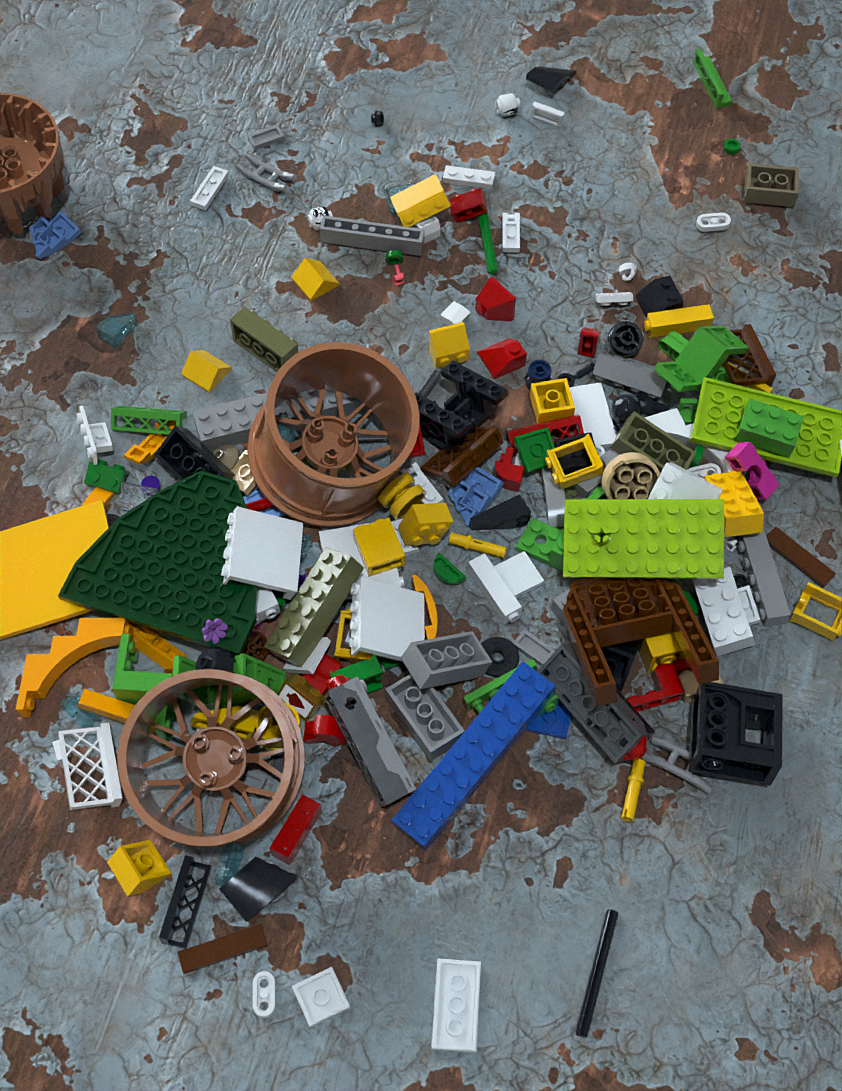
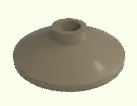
M232 444L221 445L212 451L230 470L238 462L239 450Z

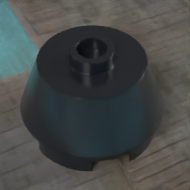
M622 321L616 323L610 329L608 342L610 348L616 354L625 357L632 356L641 349L643 334L635 323Z
M207 649L198 657L195 668L196 670L214 669L235 673L232 670L236 659L227 649ZM209 685V687H211V688H214V687L218 688V686H219V685Z

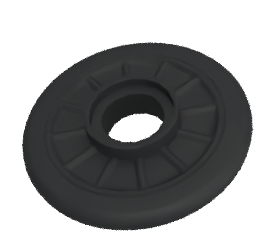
M491 637L481 643L492 660L491 665L485 672L486 674L500 677L517 667L519 652L510 640L503 637ZM500 653L503 655V659L496 661L492 658V655Z

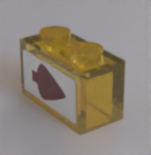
M297 673L287 678L277 693L284 702L295 708L299 717L305 722L318 713L325 701L324 695Z

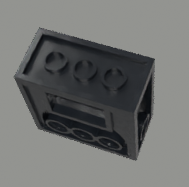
M715 682L699 684L692 700L689 772L771 786L782 767L783 694ZM746 728L763 731V744L745 741Z

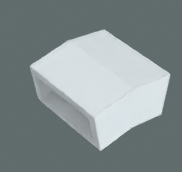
M435 216L415 224L416 228L425 229L424 243L440 237V224Z
M453 301L440 314L441 323L449 326L465 322L471 312Z

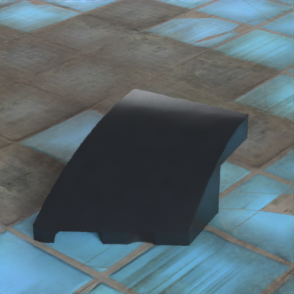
M537 66L526 74V80L554 92L558 86L562 87L566 81L570 82L576 75L577 70Z
M255 856L219 889L247 922L296 880L298 876Z

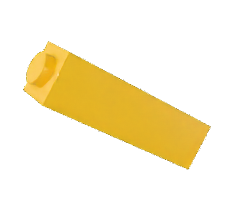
M710 304L647 314V319L644 321V329L648 331L650 338L666 336L671 331H676L679 334L694 332L701 326H712L714 316Z

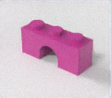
M751 442L737 443L725 456V459L734 471H747L749 469L750 479L747 483L757 500H767L779 486L775 475L768 469L766 462L760 457Z

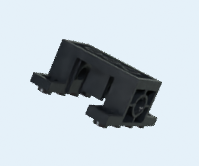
M451 361L441 370L442 377L455 383L457 392L444 402V409L440 408L436 401H431L417 392L415 393L419 408L422 437L449 452L498 408L497 405L509 395L508 389L455 361Z

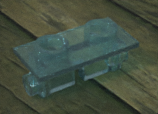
M65 693L68 699L62 701V709L73 718L79 713L75 721L82 728L94 727V721H102L97 714L77 708L81 698L80 695Z
M235 841L226 843L222 848L220 862L226 864L225 866L218 865L214 879L216 881L215 884L218 886H222L239 871L244 848Z

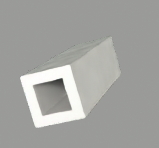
M484 553L469 561V574L501 621L506 624L518 620L521 616L522 606Z

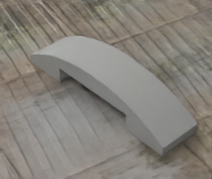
M541 468L548 525L555 528H564V489L561 490L559 484L554 483L552 468Z

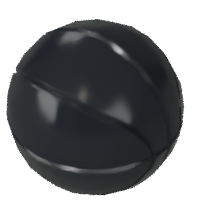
M630 394L618 396L610 407L611 417L617 424L625 423L634 411L642 415L640 401Z

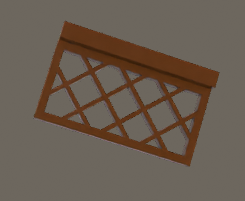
M746 324L743 329L730 330L735 336H739L740 340L749 347L747 354H736L742 357V360L729 355L723 363L731 383L739 386L766 384L771 387L776 373L752 325ZM748 360L752 362L753 366L745 363L744 361ZM731 361V362L737 364L738 366L735 368L734 366L730 365L728 362ZM743 367L749 370L748 374L739 370V368ZM751 373H754V374L758 375L759 378H755V377L751 376L750 374H751ZM735 374L743 377L744 379H736Z
M477 426L473 430L476 433L467 435L460 442H463V444L456 445L450 452L443 448L420 467L422 472L447 480L449 486L455 487L504 443L499 429L494 426L491 429Z

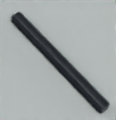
M608 909L606 912L576 1030V1035L582 1038H587L618 918V912L612 909Z

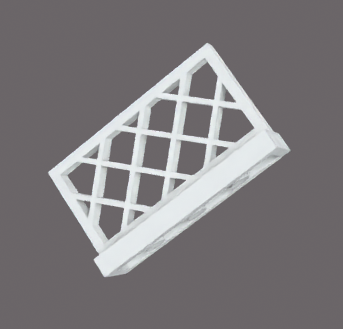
M101 723L100 727L59 731L58 736L70 810L105 805L119 807L122 801V793L109 723ZM96 733L97 740L93 745L84 739L87 734ZM72 736L78 741L71 747L65 743L64 737ZM80 742L90 748L85 755L75 750ZM92 750L100 755L97 763L87 758ZM71 753L81 759L76 766L68 762L67 758ZM83 761L93 767L88 774L78 769ZM95 769L103 774V779L100 782L90 777ZM74 772L84 778L79 785L71 781L70 777ZM86 780L96 786L91 793L81 788ZM98 789H101L106 793L107 799L99 800L93 795ZM77 791L87 797L84 802L74 803L73 796Z

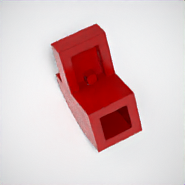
M507 447L505 454H501L500 461L495 460L494 476L505 482L502 486L503 488L519 492L523 480L524 467L512 464L514 448Z
M316 715L315 720L305 722L303 742L310 744L325 741L332 746L347 744L334 716Z

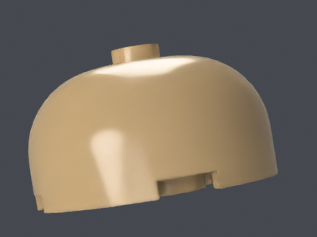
M636 452L623 453L613 458L606 466L602 475L603 491L608 499H627L630 492L635 499H648L661 473L649 457Z

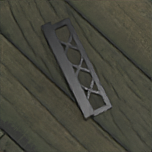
M184 856L159 935L162 944L187 949L212 869L211 865L195 862L193 857ZM194 868L205 870L204 876L197 881L193 879ZM196 887L198 896L189 902L186 898V893L188 890ZM189 907L192 912L191 918L182 923L179 918L180 912ZM181 928L185 932L183 943L172 940L174 932Z

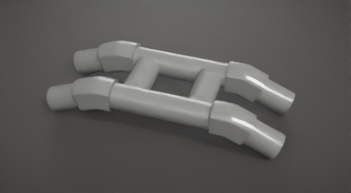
M249 152L245 155V158L258 169L253 173V171L245 168L240 163L235 167L246 178L252 179L277 192H286L288 189L287 185L275 182L278 177L285 181H296L297 179L296 174L278 170L262 162ZM264 171L272 174L268 180L261 177Z
M658 737L652 738L651 744L671 751L667 761L659 756L647 753L643 756L642 760L685 779L707 794L711 792L712 787L699 776L693 775L694 772H689V764L686 770L674 765L678 756L689 760L690 751L674 744L670 740Z

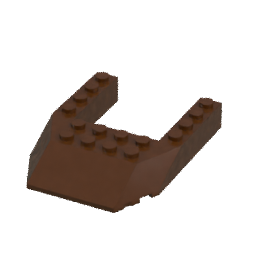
M586 578L572 581L563 613L575 655L596 706L617 702L616 682L601 647L673 632L698 684L719 680V660L679 584L676 582L671 583L666 579Z

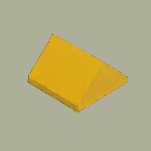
M304 258L291 277L310 301L340 285L321 261Z
M205 350L190 351L181 375L210 393L232 370V367Z

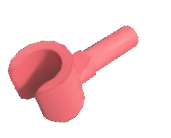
M398 264L395 265L396 275L393 276L396 286L404 283V275L400 272Z

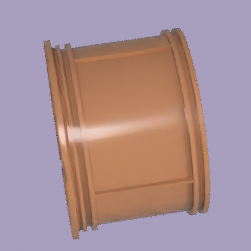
M328 342L314 345L298 352L287 360L275 375L266 398V403L256 415L251 426L247 444V455L255 483L265 498L282 513L308 525L341 527L367 518L383 506L378 501L379 495L400 475L401 466L405 463L416 443L420 424L416 396L402 372L387 358L369 348L352 343ZM321 389L313 414L298 393ZM326 390L335 391L338 417L319 414ZM341 392L362 402L347 418H345ZM291 396L295 399V401L298 403L300 408L303 410V412L309 419H303V417L295 407L294 403L290 399ZM283 401H286L297 420L275 416L274 410ZM365 406L370 408L356 425L353 423L348 424ZM373 411L386 431L358 428ZM277 425L300 430L303 432L302 437L289 443L281 438ZM358 438H389L390 445L364 453L358 445ZM391 451V463L384 469L369 461L371 458ZM307 461L310 465H312L314 468H316L317 471H315V470H313L312 468L308 467V466L305 465L304 463ZM359 463L377 473H369L368 471L360 468ZM346 469L353 478H337V472Z
M199 669L167 678L149 690L138 701L122 729L118 746L117 765L124 794L132 809L146 825L162 836L179 843L194 846L226 847L244 843L258 837L274 826L285 815L301 786L305 766V750L302 734L293 713L274 691L257 680L244 675L223 670ZM209 685H219L213 714L192 691L193 689ZM227 685L229 686L226 718L221 726L217 727L222 687ZM233 686L258 696L231 716ZM184 693L191 697L208 719L207 728L197 731L193 736L187 731L177 701V697ZM260 701H263L270 710L255 734L250 739L242 741L235 732L230 730L233 722ZM170 702H172L181 733L153 723ZM273 715L281 730L282 737L257 741ZM153 726L180 737L186 743V746H176L149 733V730ZM147 736L174 749L143 763L144 746ZM283 741L284 748L265 753L252 754L246 751V749L261 744ZM285 751L283 773L261 758ZM175 755L183 756V767L186 772L183 778L169 780L145 779V768ZM247 763H257L280 778L281 782L277 791L272 792L245 785L240 778L245 772ZM192 781L194 786L191 794L169 817L165 811ZM181 785L163 809L155 802L148 786ZM234 786L243 795L255 818L250 823L233 797L229 787ZM203 789L211 791L220 790L224 798L214 834L203 833L201 793ZM246 792L273 797V799L258 816ZM193 798L197 831L184 827L173 820ZM231 801L246 825L233 832L220 833Z

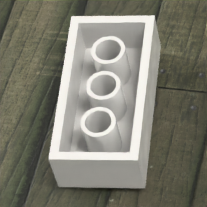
M724 568V579H692L717 656L756 645L731 568Z

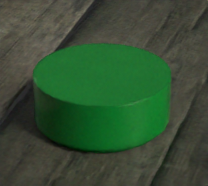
M728 139L724 143L723 150L729 155H735L739 153L741 144L736 139Z
M391 250L386 253V262L391 265L400 264L403 261V253L399 250Z

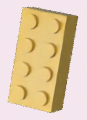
M742 471L704 475V480L723 489L719 499H724V537L763 532L764 512Z

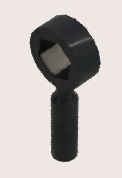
M589 364L577 371L573 376L568 373L560 374L557 379L567 378V381L571 382V384H568L569 387H574L575 379L581 378L593 371L595 364Z

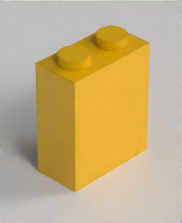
M390 518L378 519L373 523L362 524L353 529V539L368 577L405 565V554Z

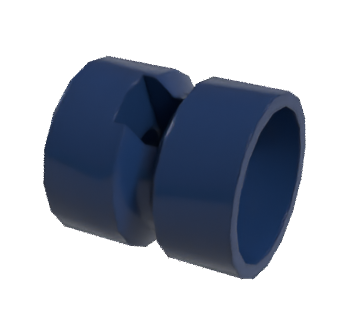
M535 360L529 364L526 382L529 390L532 383L550 381L552 370L548 362Z

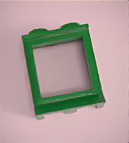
M374 654L371 660H363L336 670L335 673L330 671V679L338 675L350 679L358 676L359 680L363 679L368 688L366 691L367 695L383 689L381 683L383 671Z

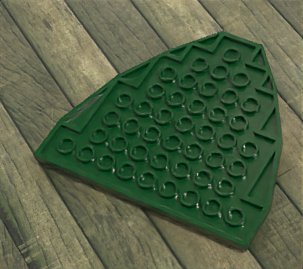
M199 471L158 491L119 517L74 563L58 594L59 599L113 617L123 618L126 621L214 649H227L236 656L242 654L256 623L259 586L229 580L225 585L223 584L224 576H221L222 568L226 561L223 558V554L228 544V541H225V537L230 524H227L229 513H233L237 506L247 509L237 481L205 471ZM216 618L222 620V623H226L228 626L227 630H224L226 636L224 638L218 637L219 642L217 644H214L212 639L206 642L203 638L202 628L206 627L207 620L210 619L214 622Z

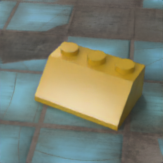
M436 174L390 197L404 227H410L451 206Z

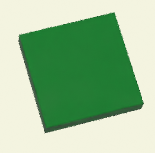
M548 427L513 438L525 473L547 467L545 458H547L546 450L555 448Z

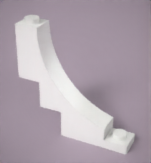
M677 408L645 417V419L693 451L697 445L704 447L702 456L710 463L718 465L721 473L734 471L725 459V456L730 451L690 442L693 423L685 425ZM742 471L744 477L747 471Z

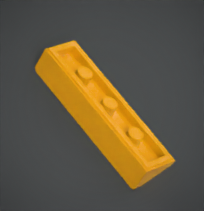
M129 622L133 629L131 639L135 642V648L162 668L173 669V658L178 655L186 658L187 655L159 636L152 629Z
M84 688L77 708L125 723L135 705ZM151 726L149 731L156 733L155 727Z

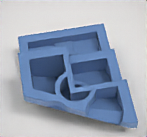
M61 211L49 222L41 215L30 226V232L33 235L32 241L36 248L35 254L39 259L62 249L82 233Z
M478 466L464 480H461L455 487H451L448 493L451 500L454 501L457 511L462 515L465 525L470 527V518L484 512L505 483Z

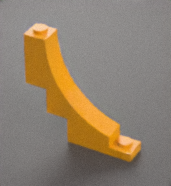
M79 618L76 636H53L50 654H27L15 710L23 718H30L31 712L35 708L34 699H45L52 685L64 671L90 653L106 647L120 645L122 633L132 636V626L123 618Z

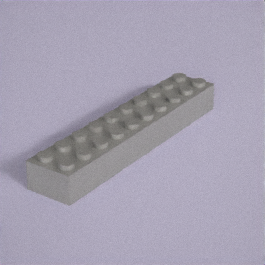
M321 389L298 393L313 414ZM326 390L320 415L338 417L335 391ZM268 392L192 411L200 441L210 451L224 444L237 445L248 442L252 423L262 406L266 403ZM341 392L346 417L354 412L362 402ZM291 396L290 399L294 403L295 407L297 408L303 419H309L303 412V410L300 408L298 403L295 401V399ZM283 401L274 410L275 416L297 420L286 401ZM365 406L359 413L368 411L370 408ZM277 425L279 433L295 430L293 428Z

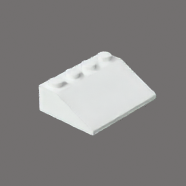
M670 462L665 464L648 499H719L723 489Z

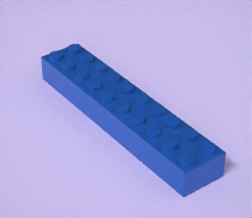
M523 661L393 817V825L423 850L427 851L556 693L555 685Z

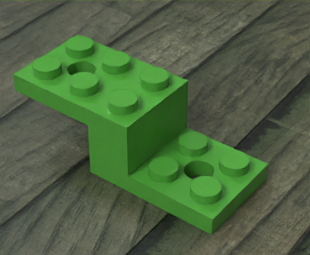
M532 517L517 542L515 550L520 553L525 551L527 556L563 572L564 528L563 530L557 529ZM544 539L546 543L538 544L536 540Z

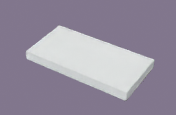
M595 383L569 387L575 405L574 415H580L584 434L591 432L595 444L603 448L610 447L617 435L613 429L614 425L602 384ZM576 424L578 434H580L578 424Z
M437 958L431 1050L476 1053L481 962Z

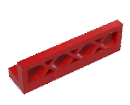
M577 414L508 430L507 436L511 448H514L515 454L518 453L513 440L516 436L548 427L550 433L553 429L562 431L563 433L559 437V439H562L565 434L569 437L572 436L567 433L570 425L578 424L580 434H584L581 417Z

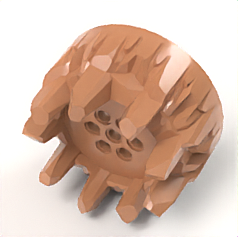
M0 93V217H4L12 232L21 234L24 230L21 213L25 212L27 208L33 207L38 217L42 215L46 220L52 219L51 202L53 195H59L65 188L62 170L65 167L64 155L58 127L49 111L27 97Z

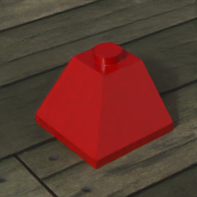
M491 277L476 297L475 310L486 320L512 322L515 315L516 298L495 278Z
M508 338L477 351L478 356L493 379L526 366L527 353L518 340Z

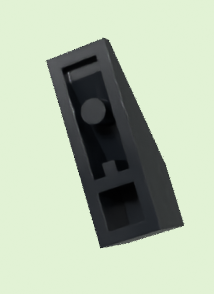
M517 495L471 517L470 529L471 531L499 530L523 527L530 521L531 511L522 497Z

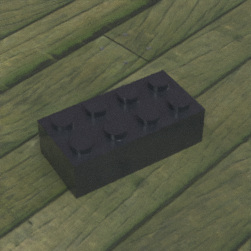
M175 426L154 454L180 481L199 471H205L229 479L235 476L187 428Z

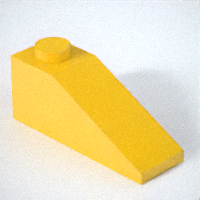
M244 706L231 707V716ZM227 708L219 709L217 727H220L226 718ZM251 708L233 722L230 730L235 732L241 739H250L254 733L255 719L258 711ZM203 712L195 713L190 726L199 729L207 728L208 719Z

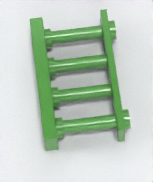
M533 659L526 662V664L537 671V664ZM517 668L464 696L463 701L468 711L472 708L476 709L479 714L484 709L483 702L492 699ZM556 694L553 695L537 716L545 711L549 713L557 707L558 696Z

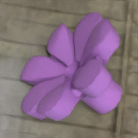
M216 618L214 622L210 619L207 620L206 627L202 628L204 640L209 642L212 639V642L217 644L219 642L218 637L224 638L226 636L224 630H227V624L222 623V620Z

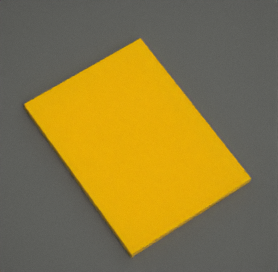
M103 500L0 531V640L94 611L60 600L58 594L74 563L109 528Z

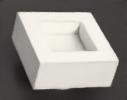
M57 740L52 743L57 760L62 768L60 743Z

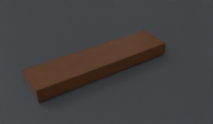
M776 526L766 535L769 546L821 588H824L835 577L836 573Z
M262 924L178 951L177 953L183 974H187L267 947L268 944Z

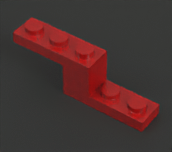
M679 659L673 664L658 665L654 668L652 674L657 692L656 690H651L639 697L637 695L627 698L629 703L637 712L682 700L685 691L678 676L683 671H692L688 661Z

